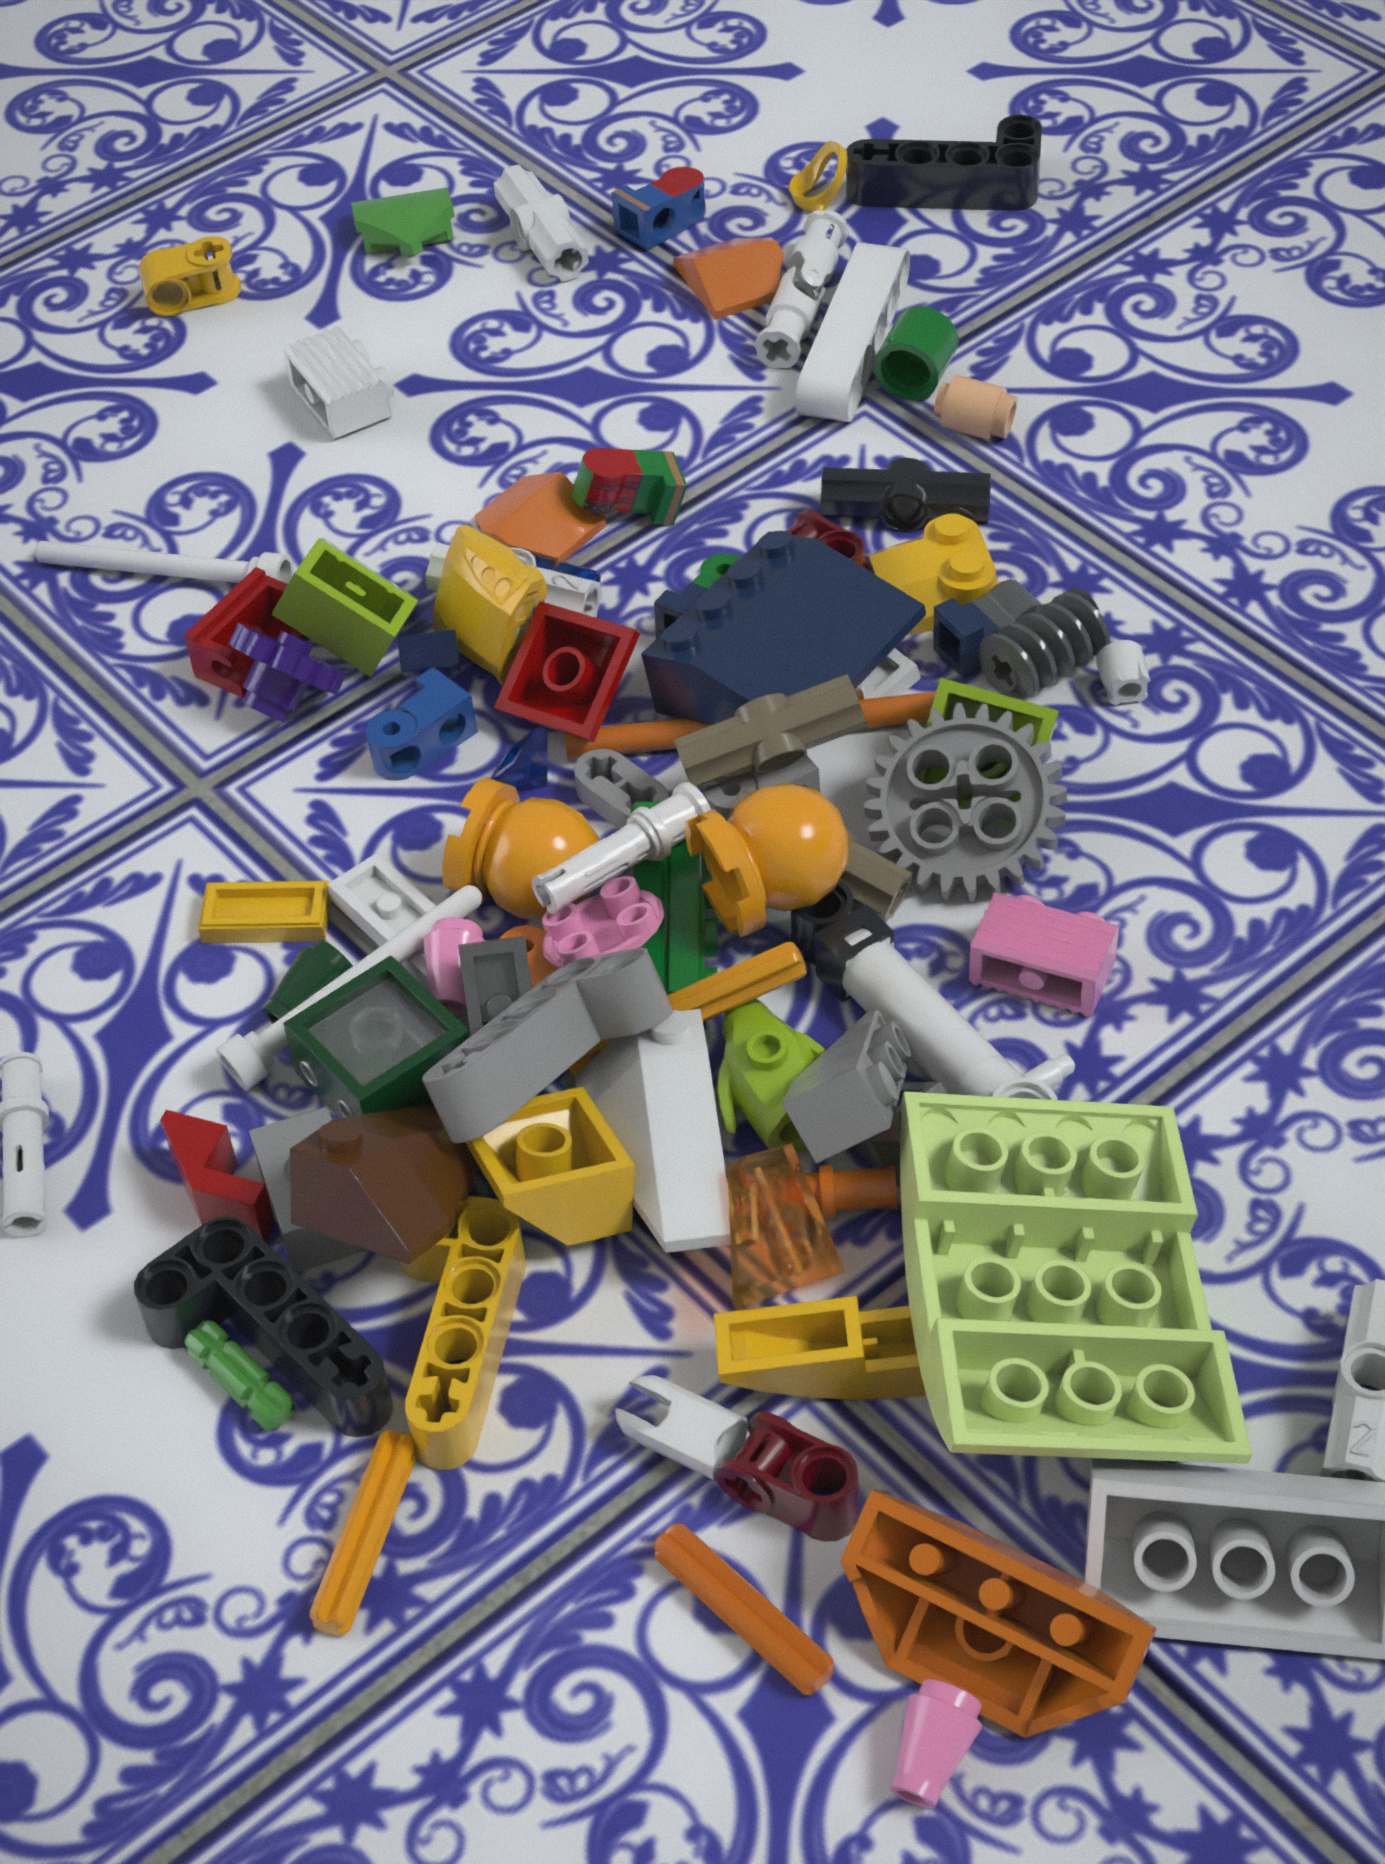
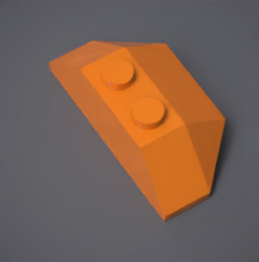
M878 1490L870 1491L840 1560L849 1582H852L863 1615L885 1666L919 1684H922L927 1679L938 1680L970 1693L982 1704L979 1715L1024 1738L1125 1703L1157 1630L1155 1626L1101 1590L963 1522Z

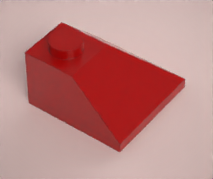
M540 601L494 705V709L498 712L594 743L640 633L626 626Z

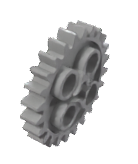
M956 703L953 719L947 721L943 719L936 708L930 709L932 726L925 729L912 718L909 719L907 723L911 738L908 741L894 735L888 737L889 746L894 757L875 755L873 759L876 770L884 777H869L865 781L867 792L877 797L864 802L863 805L866 817L877 820L868 826L871 841H885L878 849L879 855L890 861L900 858L897 865L912 872V874L917 872L916 883L918 892L924 894L934 882L940 883L942 897L945 901H949L956 886L965 888L969 902H975L979 885L986 884L992 894L994 892L1001 893L1000 879L1006 876L1019 887L1023 886L1024 877L1021 866L1025 863L1041 871L1044 868L1043 856L1037 848L1056 850L1058 847V837L1049 828L1064 827L1066 824L1065 811L1055 807L1067 802L1066 786L1054 784L1063 777L1062 765L1060 762L1046 763L1051 757V744L1045 741L1031 746L1035 737L1034 726L1031 723L1023 726L1016 732L1012 731L1013 717L1012 712L1008 710L996 723L991 722L987 704L980 706L975 719L966 718L965 710L961 703ZM992 762H1002L1010 767L1009 772L998 779H987L979 774L982 767ZM930 767H940L948 772L945 779L936 784H924L917 779L923 770ZM1014 794L1021 796L1018 802H1012L1008 798ZM960 796H972L971 808L959 809ZM914 802L923 804L917 810L910 808V805ZM995 820H1006L1015 827L1012 833L999 839L991 838L982 832L987 824ZM932 825H944L952 830L950 836L943 842L928 843L920 838L922 832Z

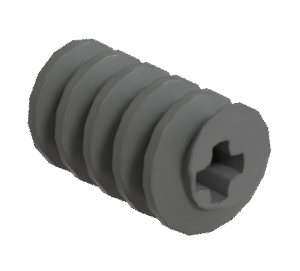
M1072 587L1069 592L1054 597L1051 602L1040 605L1033 613L1021 616L1016 623L1002 627L997 634L982 639L979 645L978 657L981 669L989 684L1003 694H1010L1014 691L1017 695L1026 699L1035 696L1039 686L1042 688L1050 687L1057 680V676H1069L1072 674L1075 666L1081 667L1089 664L1093 655L1097 657L1099 651L1110 644V634L1096 602L1082 589Z

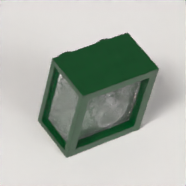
M391 955L283 1023L295 1073L340 1119L433 1103L422 1081L423 1075L470 1038L469 1030Z

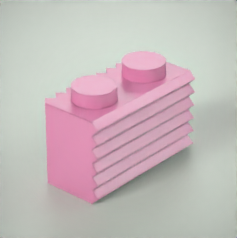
M994 892L992 900L989 901L988 909L985 910L984 917L980 921L979 928L976 929L975 937L971 941L969 981L974 986L982 984L986 989L994 987L999 993L1006 991L1011 997L1018 994L1023 1000L1031 998L1035 1003L1043 1001L1048 1007L1056 1005L1060 1010L1068 1008L1073 1014L1081 1012L1085 1017L1092 1016L1116 961L1119 926L1107 923L1102 917L1092 912L1084 911L1074 914L1045 906L1033 896L1018 895L1012 897Z

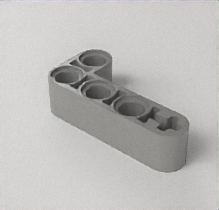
M635 948L582 958L568 963L546 976L430 1068L423 1075L422 1081L450 1140L453 1143L471 1141L493 1131L601 1040L629 1036L651 1029L669 1018L673 1013V1007L647 949Z

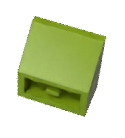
M318 538L293 574L272 615L371 677L420 599L326 539Z

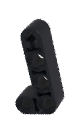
M1022 114L1005 117L997 126L996 142L862 139L855 141L846 149L847 199L853 204L864 207L1019 211L1031 208L1038 200L1042 138L1041 122L1034 117Z
M226 1216L214 1218L204 1223L149 1262L138 1273L134 1281V1294L148 1334L161 1347L170 1349L187 1347L184 1342L186 1335L189 1331L196 1329L202 1321H213L220 1325L228 1319L332 1426L344 1435L357 1438L370 1436L380 1431L389 1422L393 1412V1403L384 1363L378 1352L247 1223L239 1218ZM320 1344L314 1348L305 1349L311 1345ZM346 1377L347 1383L342 1385L341 1381Z

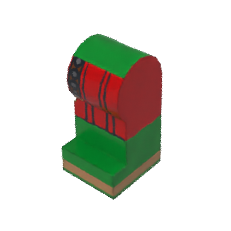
M594 448L586 451L582 457L572 489V498L577 505L592 513L609 514L618 510V512L650 514L653 524L674 525L687 489V483L674 452Z

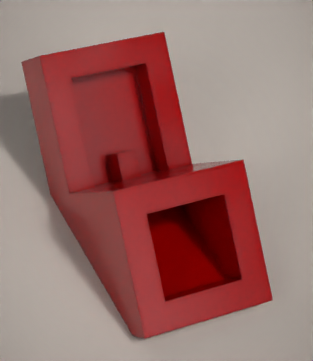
M165 1110L160 1121L171 1157L201 1224L203 1225L214 1218L226 1216L239 1218L267 1242L276 1222L266 1185L233 1175L238 1167L227 1125Z

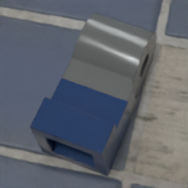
M1011 579L1000 582L985 596L963 606L954 598L934 606L933 650L965 679L982 670L978 657L979 645L982 639L997 634L1002 627L1016 623L1018 618L1033 613L1037 607L1043 604L1017 580ZM959 645H960V652H958V650L956 649Z

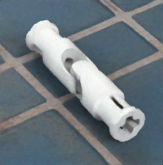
M815 210L808 215L804 224L805 236L797 241L788 262L787 272L783 275L767 312V328L759 332L754 343L757 357L771 368H791L797 363L801 355L799 343L808 336L825 291L823 285L832 277L839 260L838 249L844 245L849 235L845 219L839 213L832 210ZM832 226L833 231L831 235L826 237L829 227Z

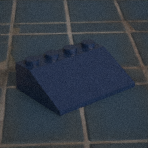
M768 531L641 653L655 712L714 725L735 717V711L739 707L756 698L775 693H783L788 697L846 674L849 675L853 687L856 689L926 615V610L923 603L818 539L792 535L787 531Z

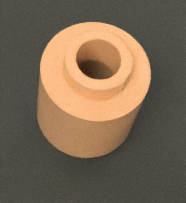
M956 374L950 384L944 382L941 384L935 400L934 414L941 416V427L990 441L993 436L1006 439L1015 418L1018 397L1007 394L1005 387Z

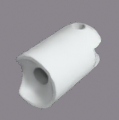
M655 1375L639 1376L630 1381L629 1384L635 1389L668 1406L669 1410L665 1419L656 1427L629 1412L615 1408L616 1421L622 1432L641 1445L716 1481L715 1472L718 1466L726 1459H733L746 1440L748 1433L747 1418Z

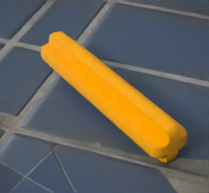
M389 1429L385 1430L378 1437L309 1612L310 1618L313 1620V1627L323 1633L344 1636L352 1628L418 1456L412 1435L408 1433H399Z

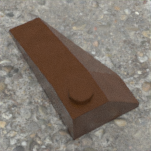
M433 1103L331 1120L290 1148L291 1224L410 1264L450 1233L456 1222V1208L461 1200H467L473 1190V1176L480 1167L465 1142L453 1143L450 1140Z

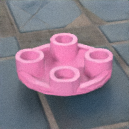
M631 876L612 879L601 888L600 894L587 898L577 905L570 903L555 914H550L549 912L544 914L542 924L547 933L542 942L544 958L554 967L560 968L582 958L639 948L657 932L664 918L662 901L651 892L640 890L636 879Z

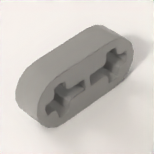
M591 750L582 754L576 760L574 776L577 797L618 830L626 825L627 819L630 817L631 806L635 802L664 801L669 798L668 790L662 783L614 750Z

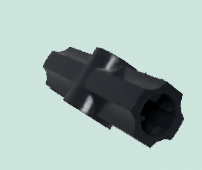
M899 458L890 462L885 469L823 467L820 499L821 515L880 518L887 527L900 532L915 531L921 528L927 520H933L951 513L962 515L974 522H989L991 473L931 471L925 463L914 458Z

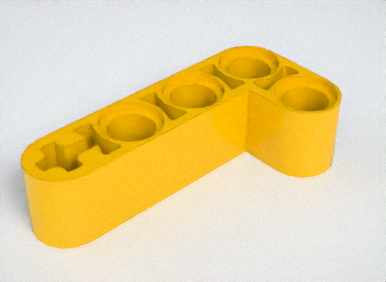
M469 1196L467 1200L459 1202L456 1208V1222L447 1236L412 1263L407 1264L398 1261L402 1271L410 1278L439 1284L405 1401V1413L410 1434L415 1443L417 1457L424 1465L436 1470H452L464 1465L472 1458L478 1447L526 1270V1254L519 1216L504 1208L500 1200ZM474 1301H482L477 1304H469ZM468 1359V1361L460 1364H450L457 1360ZM444 1405L450 1406L452 1412H446Z

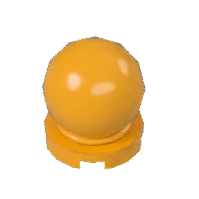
M484 777L473 785L460 805L471 810L464 824L461 837L448 835L442 864L443 885L445 888L455 892L467 885L475 886L480 890L482 900L490 894L497 906L522 919L542 921L544 914L547 912V906L542 907L536 898L532 888V879L565 862L568 858L598 842L600 838L587 819L564 802L536 797L520 802L516 787ZM594 890L577 898L572 903L577 905L583 900L592 897Z
M791 783L767 786L757 789L737 803L728 821L715 809L685 821L684 832L690 857L702 852L706 866L713 879L702 884V888L716 915L730 933L738 930L739 937L746 936L765 927L767 918L766 907L788 911L816 904L836 888L848 863L850 838L840 811L816 789Z

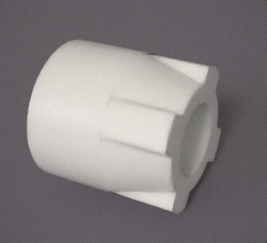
M1119 640L1103 647L1097 654L1096 664L1109 702L1117 706L1120 703L1134 701L1140 703L1148 697L1147 685L1151 680L1141 646L1131 640Z

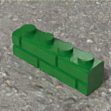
M662 801L635 802L631 806L630 813L641 806L650 809ZM684 839L672 846L671 854L661 861H649L646 859L630 867L628 876L636 879L640 890L651 892L663 904L664 918L657 932L639 948L648 950L667 995L718 973L717 967H706V957L719 956L718 918L707 919V909H713L702 888V884L713 879L710 872L707 871L703 853L701 852L690 857L687 842ZM706 1021L703 1022L704 1028H706Z

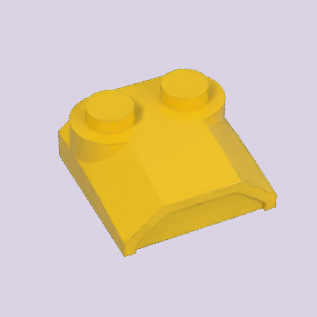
M945 514L931 520L925 526L923 537L865 554L867 570L925 605L926 615L907 635L933 631L934 606L952 598L963 606L985 596L998 584L995 565L978 525L971 519L959 514Z

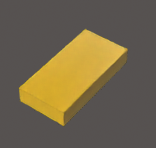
M329 880L206 883L198 926L201 942L206 944L326 941L331 906L327 886Z

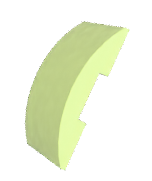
M904 1092L901 1100L900 1183L903 1248L909 1308L915 1347L926 1396L934 1421L951 1453L1248 1464L1252 1457V1451L1225 1332L1212 1330L1190 1234L1198 1213L1174 1107Z

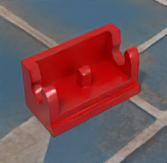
M255 567L184 634L194 677L244 698L247 689L242 686L255 659L232 648L233 646L228 644L238 623L276 639L282 630L304 640L306 638L305 635L272 615L288 584L266 575L265 570Z

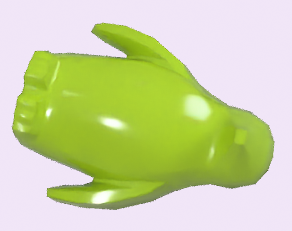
M757 999L725 1012L722 1033L726 1040V1045L718 1076L716 1100L719 1114L727 1133L733 1135L736 1132L735 1111L736 1108H739L776 1160L796 1157L803 1150L809 1152L782 1103L791 1082L825 1052V1048L808 1035L794 1030Z

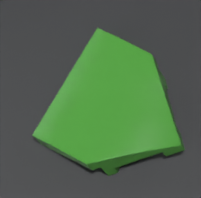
M447 187L351 203L356 231L363 235L366 253L400 249L401 255L414 256L423 252L422 245L453 239L450 219L454 218L455 215Z

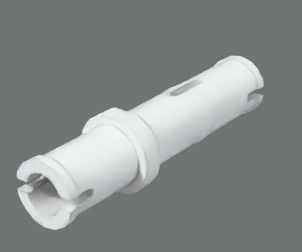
M15 1052L8 1054L0 1062L2 1075L0 1132L3 1133L2 1171L4 1184V1216L2 1217V1224L5 1232L12 1236L31 1237L40 1234L47 1227L43 1131L49 1125V1107L42 1100L41 1074L43 1072V1065L41 1064V1059L33 1053Z

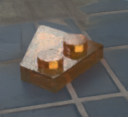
M792 1143L744 1156L727 1166L732 1297L736 1311L829 1281L846 1272Z

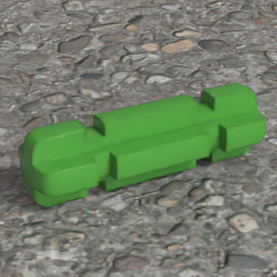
M202 1321L196 1329L189 1331L184 1340L185 1345L188 1347V1355L202 1369H210L209 1376L243 1409H251L252 1413L250 1416L264 1430L276 1431L284 1422L291 1420L296 1411L292 1396L278 1382H270L269 1378L271 1375L235 1341L228 1342L229 1335L216 1322Z

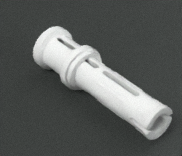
M682 782L673 788L672 796L650 809L641 806L630 813L626 825L617 832L592 844L558 866L535 876L532 879V888L536 898L542 907L547 906V912L555 914L572 903V901L617 877L635 864H639L646 859L649 861L663 860L671 854L672 846L686 839L684 832L685 821L710 811L709 803L696 786L690 782Z

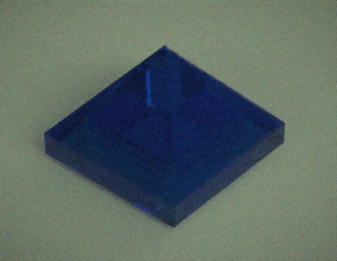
M542 726L536 727L511 746L490 779L514 786L517 791L546 787L548 780V731Z

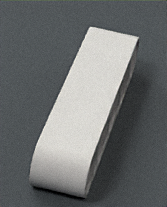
M857 242L801 370L795 400L798 415L845 422L852 421L872 373L873 360L887 336L907 285L910 270L909 249Z

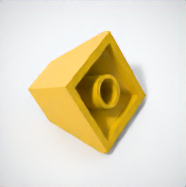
M583 1086L533 1097L493 1131L465 1142L502 1206L565 1245L570 1246L586 1241H594L603 1237L632 1231L635 1164Z

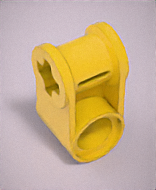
M210 236L192 243L147 253L139 264V276L149 309L157 315L168 317L210 305H222L238 297L241 292V282L231 268L232 248L228 240L222 237ZM208 252L212 253L213 259L208 260ZM215 282H220V290L216 289Z

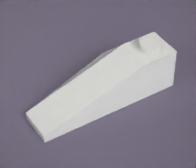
M701 1009L673 1010L669 1018L651 1029L638 1034L613 1038L575 1076L576 1088L584 1087L635 1164L633 1206L665 1253L736 1244Z

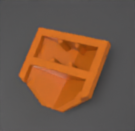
M771 237L734 238L673 257V264L713 318L717 320L772 302L780 283L784 253L778 242Z
M561 471L522 476L474 515L476 527L481 529L483 534L509 548H522L533 555L544 557L547 564L559 567L606 527V517L603 514L589 512L575 503L572 498L574 484Z

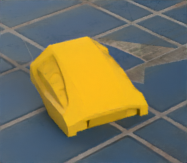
M466 524L457 527L445 557L434 603L433 630L441 639L452 644L464 656L494 674L498 682L503 686L527 632L529 622L533 618L532 610L537 608L540 601L544 602L546 599V581L537 568L529 564H523L508 546Z

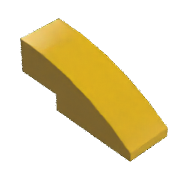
M857 1296L714 1313L720 1383L762 1392L812 1398L858 1400L926 1396L915 1347L909 1306L859 1312Z

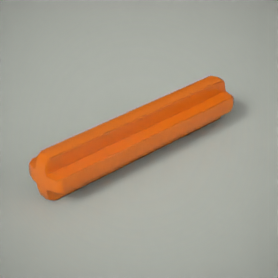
M674 1523L658 1536L653 1545L656 1560L802 1694L812 1696L828 1683L834 1673L832 1657L684 1524Z

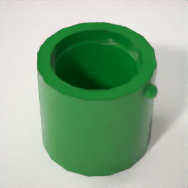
M917 306L908 308L900 313L873 360V371L880 385L887 392L900 399L915 401L930 398L958 348L959 336L954 324L944 314L933 308Z

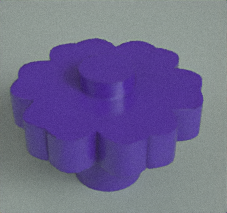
M238 623L228 643L233 646L232 648L255 659L242 686L247 689L242 703L282 722H285L290 710L297 711L309 684L337 695L347 675L342 670L309 655L313 648L312 644L282 630L276 639Z

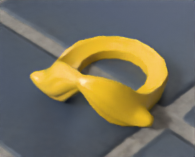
M833 141L825 143L811 162L790 180L789 192L797 206L810 212L815 210L823 211L829 206L838 193L846 172L847 150L841 144ZM836 154L838 163L831 184L818 195L805 197L804 195L809 193L820 178L829 160Z

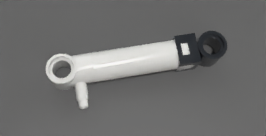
M839 880L836 888L816 904L790 910L791 942L797 946L806 963L815 965V976L841 1003L853 998L866 1013L877 1007L886 1024L894 1021L902 1030L909 1044L910 1058L934 1082H942L948 1094L1058 1100L1052 1088L1060 1084L1063 1078L1074 1072L1075 1064L1069 1055L1061 1054L1053 1060H1046L1021 1075L894 949V931L867 905L853 912V895L846 884Z

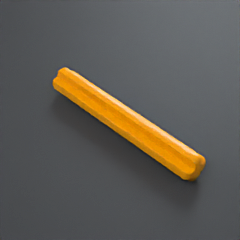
M786 942L668 995L673 1010L701 1009L704 1022L803 978L807 974L805 961L797 946L793 942ZM613 1038L601 1040L568 1069L572 1075L576 1076Z

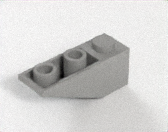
M877 1007L868 1011L791 1082L782 1103L816 1164L889 1129L909 1064L906 1059L911 1057V1051L900 1027L894 1021L886 1024Z

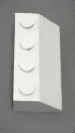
M1092 1458L1084 1582L1101 1590L1155 1626L1157 1630L1154 1637L1385 1660V1482L1132 1459Z

